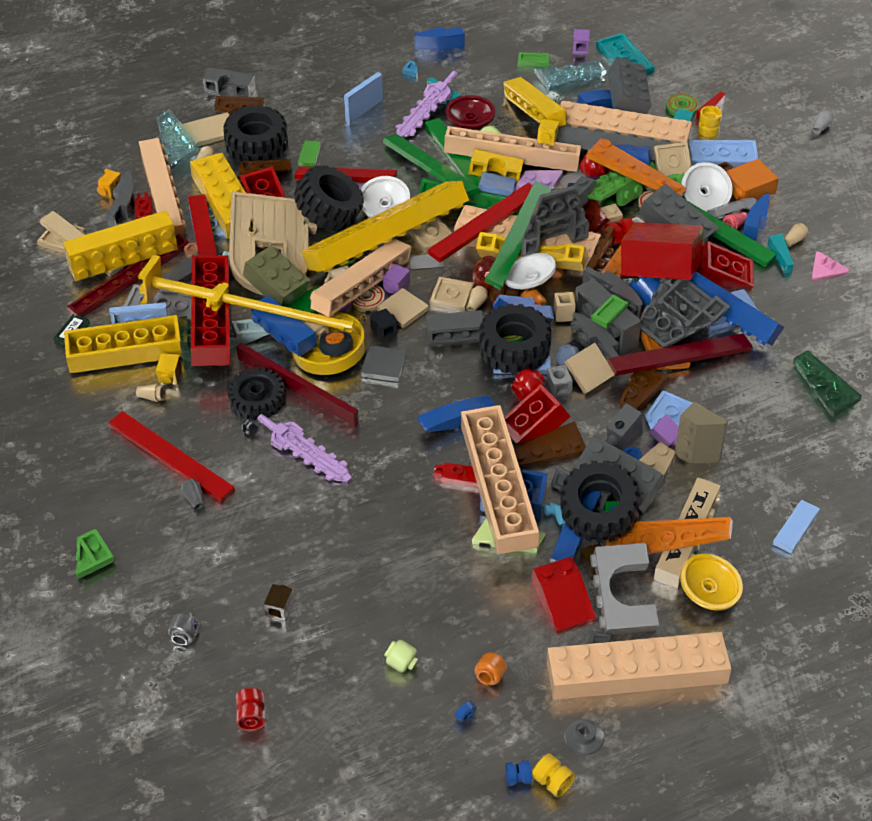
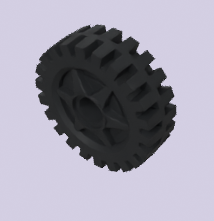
M254 367V371L248 368L246 373L242 370L239 372V376L236 374L234 380L231 379L230 385H228L230 407L234 413L237 412L239 417L242 415L244 419L251 417V420L256 421V417L260 414L267 418L271 417V413L276 415L278 413L277 410L280 411L286 399L283 379L279 377L278 373H273L271 369L266 371V368L263 367L261 370L258 367Z

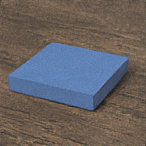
M482 172L479 191L509 196L513 193L516 179Z

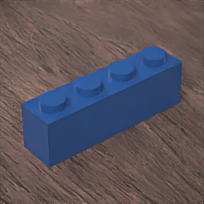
M266 296L265 298L259 300L262 302L281 306L270 296ZM251 309L253 322L259 324L267 333L274 336L278 342L284 344L290 352L295 353L298 357L316 347L315 332L300 320Z

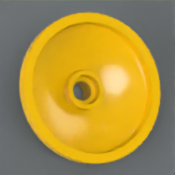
M713 554L694 555L684 563L680 572V582L684 592L693 602L703 608L726 610L734 606L742 595L743 584L738 571L731 563Z

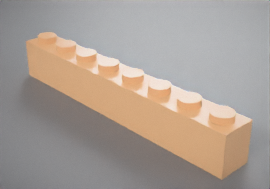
M448 126L445 135L444 152L472 157L474 149L524 159L523 164L577 172L581 146L555 142L554 145L537 143V139Z
M159 138L139 141L141 157L156 213L167 210L174 224L175 236L179 234L185 238L183 230H187L185 220H181L183 219V213L180 208L170 166L167 165L168 159L165 154L164 144H160Z
M396 239L384 244L320 288L314 290L310 297L311 309L330 317L382 281L383 276L394 264L402 267L408 263L412 246Z

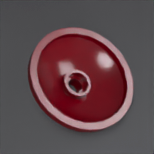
M465 95L453 99L447 105L446 117L453 125L459 128L479 129L493 121L495 107L486 98L476 95Z

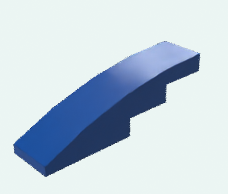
M489 396L469 398L433 409L419 415L417 420L426 432L458 429L461 424L462 411L496 405Z
M593 491L588 493L580 501L581 504L593 512L600 499L601 492ZM566 521L551 556L552 562L571 556L574 560L584 540V536L578 537L574 534V529H568Z

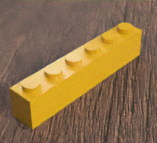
M518 77L503 82L505 97L538 123H541L542 119L559 121V127L566 125V110L525 79Z

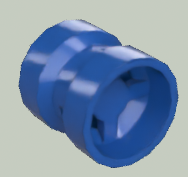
M523 760L518 764L513 762L505 763L508 786H514L519 782L524 784L532 783L529 760Z

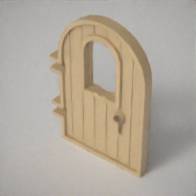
M232 192L229 268L236 281L254 293L263 295L243 277L245 262L255 256L256 247L263 248L272 245L276 249L281 250V254L306 276L308 267L301 250L308 247V232L314 235L317 225L310 223L308 218H304L301 210H298L295 199ZM250 222H253V232H250Z

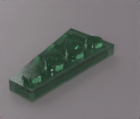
M809 350L794 358L793 364L832 418L861 401L862 395Z

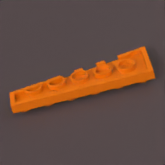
M601 138L587 152L586 158L656 191L666 183L682 197L687 189L680 183L614 146L607 139Z
M731 517L634 522V527L631 531L626 530V535L622 538L615 537V541L609 542L607 540L606 546L646 543L648 554L729 540L731 539L733 521Z

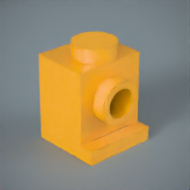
M105 169V174L98 180L97 192L102 196L113 198V190L117 187L121 174Z

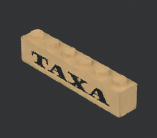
M697 477L678 519L713 518L716 511L714 506H719L722 494H719L721 485ZM701 545L663 551L655 569L654 580L678 588L680 585V572L684 563L695 555L693 554L695 550L699 551Z

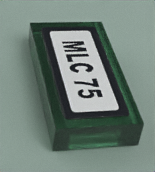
M73 314L53 338L54 343L65 346L64 331L87 328L90 324L89 319Z

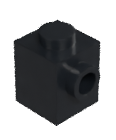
M387 308L370 314L371 329L380 341L397 335V320L394 314H391Z

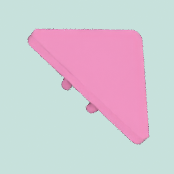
M819 251L816 252L812 272L813 280L849 272L848 268L836 262L835 259L833 260L828 255H824Z

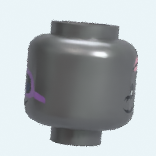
M190 612L176 614L172 619L168 634L171 640L178 645L192 643L196 638L200 623L195 618V615Z

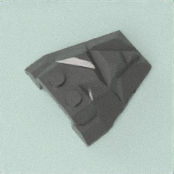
M575 186L551 191L539 196L521 240L522 257L538 253L541 240L562 234H567L571 242L588 238L589 222L581 207V201Z
M661 278L657 291L654 290L650 304L645 307L640 317V330L661 347L666 348L718 321L730 309V306L718 296L712 299L690 280Z

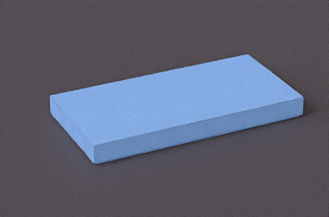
M689 140L688 142L691 166L702 162L716 165L728 162L733 167H738L759 159L756 140Z

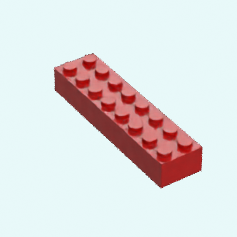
M228 255L192 256V285L213 289L222 283H228L229 285ZM191 296L192 366L230 365L229 303L223 302L218 311H213L211 307H206L207 299Z

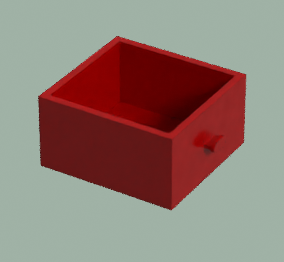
M634 222L621 240V276L691 280L702 262L703 226Z

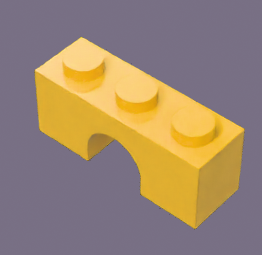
M474 149L468 174L481 177L482 172L495 171L502 176L515 178V184H517L520 179L524 159Z

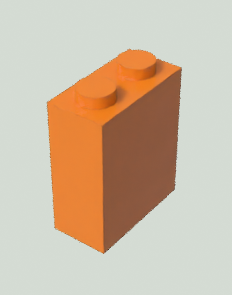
M760 159L726 171L732 182V194L738 200L744 198L758 199L766 193L770 194L777 190L779 178Z

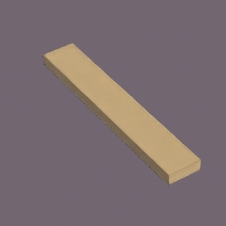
M54 211L40 219V224L63 242L85 235ZM124 266L104 273L112 277L123 269Z

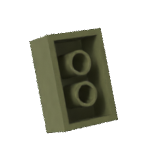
M272 245L246 261L243 271V277L265 297L270 296L284 307L307 292L310 280Z

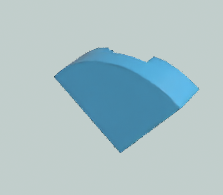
M410 60L402 69L403 74L417 78L418 68L416 63Z

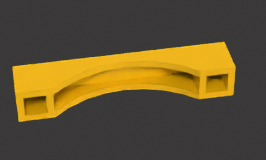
M480 232L476 246L479 256L481 258L496 259L506 238L497 234ZM575 244L539 245L538 253L552 256L555 260L556 268L578 271L585 269L588 256L585 246ZM521 250L516 259L522 257Z

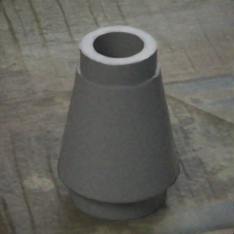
M189 479L183 482L181 492L195 510L203 508L205 502L200 483L196 479Z

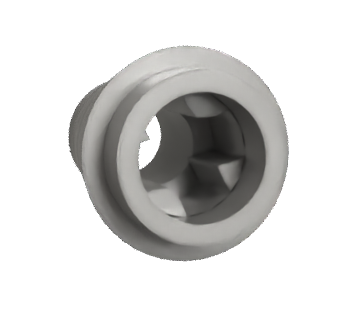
M827 110L818 113L812 127V131L815 134H820L833 122L832 113Z

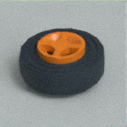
M331 332L319 339V348L325 355H341L353 348V339L347 332Z

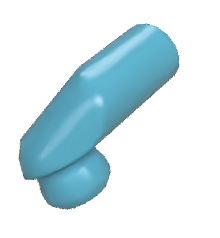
M553 502L549 503V505H544V514L546 516L552 514V516L556 517L558 526H564L565 521L562 518L561 506Z

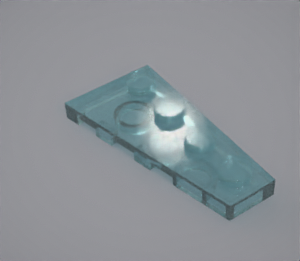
M599 61L579 63L578 66L569 64L564 65V68L556 69L555 66L548 67L547 70L535 68L534 74L545 88L551 91L605 76L606 69Z
M170 109L156 118L172 169L200 151L198 145Z

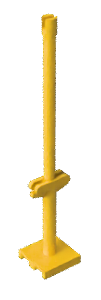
M157 255L151 257L138 275V279L143 280L142 285L139 287L140 294L144 295L143 300L140 302L141 305L150 304L158 291L163 289L207 299L206 307H211L213 311H218L224 302L329 326L353 333L355 328L354 321L336 319L229 294L228 283L218 284L215 288L209 289L162 278L161 258Z

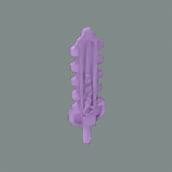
M452 71L443 82L430 83L423 92L425 98L416 102L418 106L409 110L411 114L402 118L404 121L402 124L395 126L397 129L396 133L402 138L414 136L416 133L415 129L422 127V121L429 119V113L436 111V105L443 103V101L446 102L452 96L448 86L458 75L456 71Z
M263 414L258 416L257 420L273 431L271 445L281 451L283 449H291L293 451L292 456L296 458L302 457L304 459L303 463L307 466L310 464L315 466L314 471L325 473V479L328 481L335 480L348 483L351 480L347 468L348 463L344 460L337 461V456L333 452L327 454L324 446L320 445L317 447L314 445L315 440L311 437L308 439L304 438V430L295 422L284 424L280 422L277 425Z

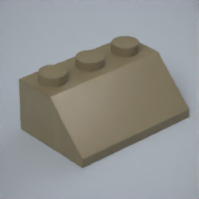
M693 402L680 415L675 455L690 464L719 462L722 456L728 421L697 402Z

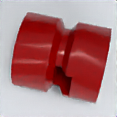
M627 217L619 220L618 223L614 221L606 224L604 227L605 236L607 226L614 227L613 246L621 244L622 238L634 224V221Z
M246 688L237 692L236 724L240 729L252 731L260 729L266 724L265 711L263 710L265 708V695L262 690Z

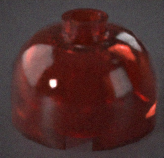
M485 256L474 265L472 279L475 286L491 289L492 285L484 281L496 259L495 257Z

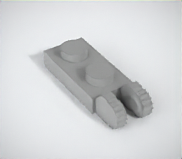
M744 198L709 209L707 213L717 219H721L727 213L736 214L741 212L740 209L749 210L757 201L755 198Z

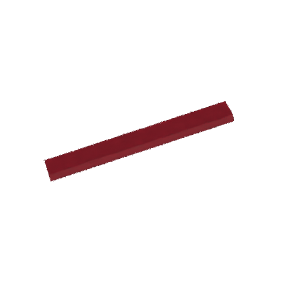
M179 234L176 235L178 250L158 255L161 258V266L184 252V247L190 242ZM151 258L131 264L67 306L68 312L73 316L83 318L141 280L138 279V275Z
M743 333L611 357L608 360V364L614 375L618 376L751 351L752 345Z
M239 343L236 346L238 360L252 368L258 367L261 370L263 367L266 368V371L269 369L273 370V373H278L279 377L283 379L284 386L354 427L359 423L358 409L243 343Z

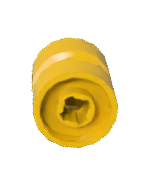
M706 106L701 109L698 125L700 135L712 138L719 134L722 111L718 107Z
M551 753L546 754L537 763L532 772V778L541 785H547V790L556 798L561 797L567 792L576 777V774L567 766H561V761Z

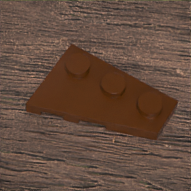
M216 96L214 110L220 113L228 112L231 115L235 110L238 111L239 108H246L249 105H262L264 107L265 98Z
M607 226L605 239H600L596 254L593 253L586 268L590 267L600 272L606 266L607 260L612 258L614 254V249L612 248L614 227Z

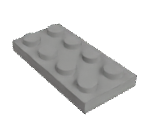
M133 285L124 306L141 305L140 302L144 298V295L139 292L141 285ZM160 289L150 304L166 302L168 316L177 315L178 323L191 325V296Z

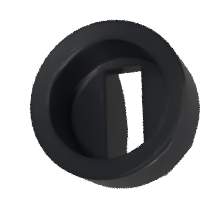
M248 418L241 425L242 431L247 435L253 434L259 428Z

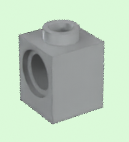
M566 364L547 368V383L552 396L558 397L571 394L572 379Z

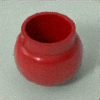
M587 154L580 162V170L585 177H600L610 173L611 170L586 158Z
M525 369L515 376L514 382L510 384V387L519 400L522 401L540 384L545 388L544 383L546 381L538 370Z

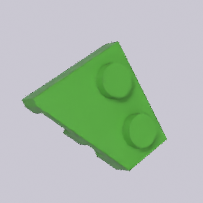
M96 529L77 537V569H75V573L78 579L115 562L114 556Z

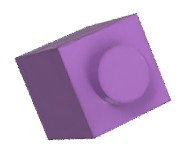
M574 29V54H588L590 30Z
M394 264L383 276V289L392 294H395L402 288L406 289L410 284V270Z
M665 415L649 433L658 442L661 441L667 446H675L679 426L670 417Z

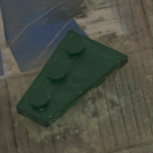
M187 316L180 317V347L184 369L188 370L192 369L191 323H188Z

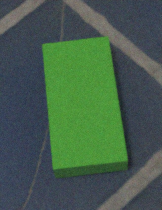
M519 52L518 66L549 68L550 54Z
M304 141L298 166H316L321 142Z
M612 295L591 315V321L607 329L628 308V302Z

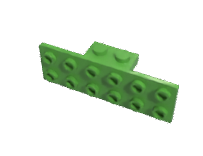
M651 162L650 167L657 170L656 164H654V162ZM611 170L610 173L602 175L599 179L595 180L597 185L587 195V198L603 201L616 193L617 205L624 206L640 197L643 187L641 183Z

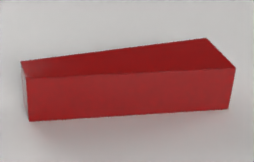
M720 91L701 106L696 112V119L700 120V111L703 107L715 106L720 108L725 102L726 93Z

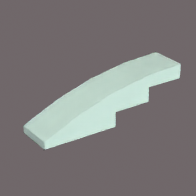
M252 319L232 321V327H230V348L236 347L239 343H249L270 333H267L259 324L254 323Z

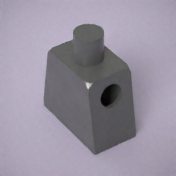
M626 403L607 425V439L605 441L621 451L629 447L643 434L642 413Z

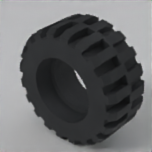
M262 105L241 107L238 111L232 112L224 122L223 132L226 151L238 162L276 160L287 149L288 133L286 120L281 113L275 109L272 110L271 107H263Z
M318 165L305 172L294 191V199L298 210H301V214L304 218H308L310 223L316 224L319 228H325L327 231H342L352 225L363 208L364 198L362 191L359 190V185L354 183L350 176L345 175V172L338 171L337 168H330L327 165L321 167V165Z
M524 304L499 306L497 310H491L480 323L479 349L481 357L484 358L488 365L491 364V367L495 370L500 369L502 373L511 372V374H517L525 369L535 370L538 368V365L541 366L550 354L551 325L540 311H535L531 306L525 307ZM515 335L524 337L528 340L522 342H510L504 340L503 338Z
M595 460L591 461V464L588 465L587 463L581 464L580 469L574 468L570 472V476H566L564 479V485L561 486L560 490L563 521H566V526L569 530L574 529L576 536H584L585 540L589 542L594 539L597 540V543H603V540L615 541L617 536L622 538L626 535V530H632L634 522H637L639 517L640 489L637 486L635 477L631 476V472L626 468L622 470L621 465L617 463L612 465L610 461L603 460V463H598ZM603 490L614 494L620 503L608 512L597 513L586 509L580 501L590 492Z

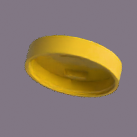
M335 312L330 317L355 322L353 333L347 332L352 336L353 348L347 353L330 356L323 354L320 351L319 343H316L315 348L300 357L292 352L295 363L302 370L317 375L336 374L351 368L362 358L366 350V338L362 324L349 314ZM328 326L329 333L337 331L346 332Z

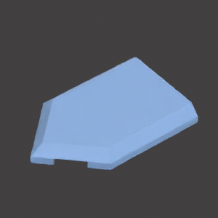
M663 390L645 416L650 429L665 415L670 417L679 426L680 415L692 402Z

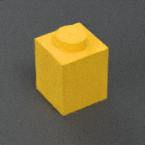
M542 119L538 129L537 143L554 145L558 135L559 121Z
M160 355L156 368L158 383H178L182 369L180 355Z

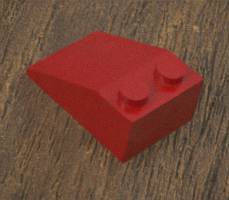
M273 166L240 176L241 185L246 193L286 198Z
M709 241L702 246V262L696 272L720 287L748 289L754 287L753 260Z
M540 384L513 408L504 419L510 437L517 445H521L557 430L571 416Z
M572 556L533 568L532 585L556 633L596 620V615L581 573Z

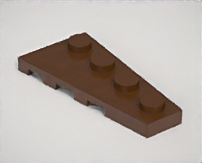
M575 421L557 430L514 448L519 468L527 469L579 457L585 450L586 445Z

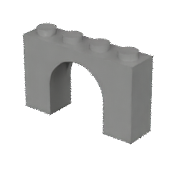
M646 543L595 547L594 553L590 555L591 567H595L596 575H593V583L595 588L598 587L599 595H596L597 608H601L602 616H599L600 629H604V633L612 635L656 631L659 626L656 604L624 605L614 598L609 585L610 580L618 573L647 569L649 558Z

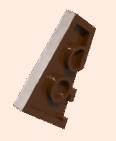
M291 159L241 161L239 175L272 166L275 171L287 172L288 169H291L292 162Z
M652 369L631 374L628 387L625 388L620 399L619 409H622L628 403L640 411L668 383V376Z

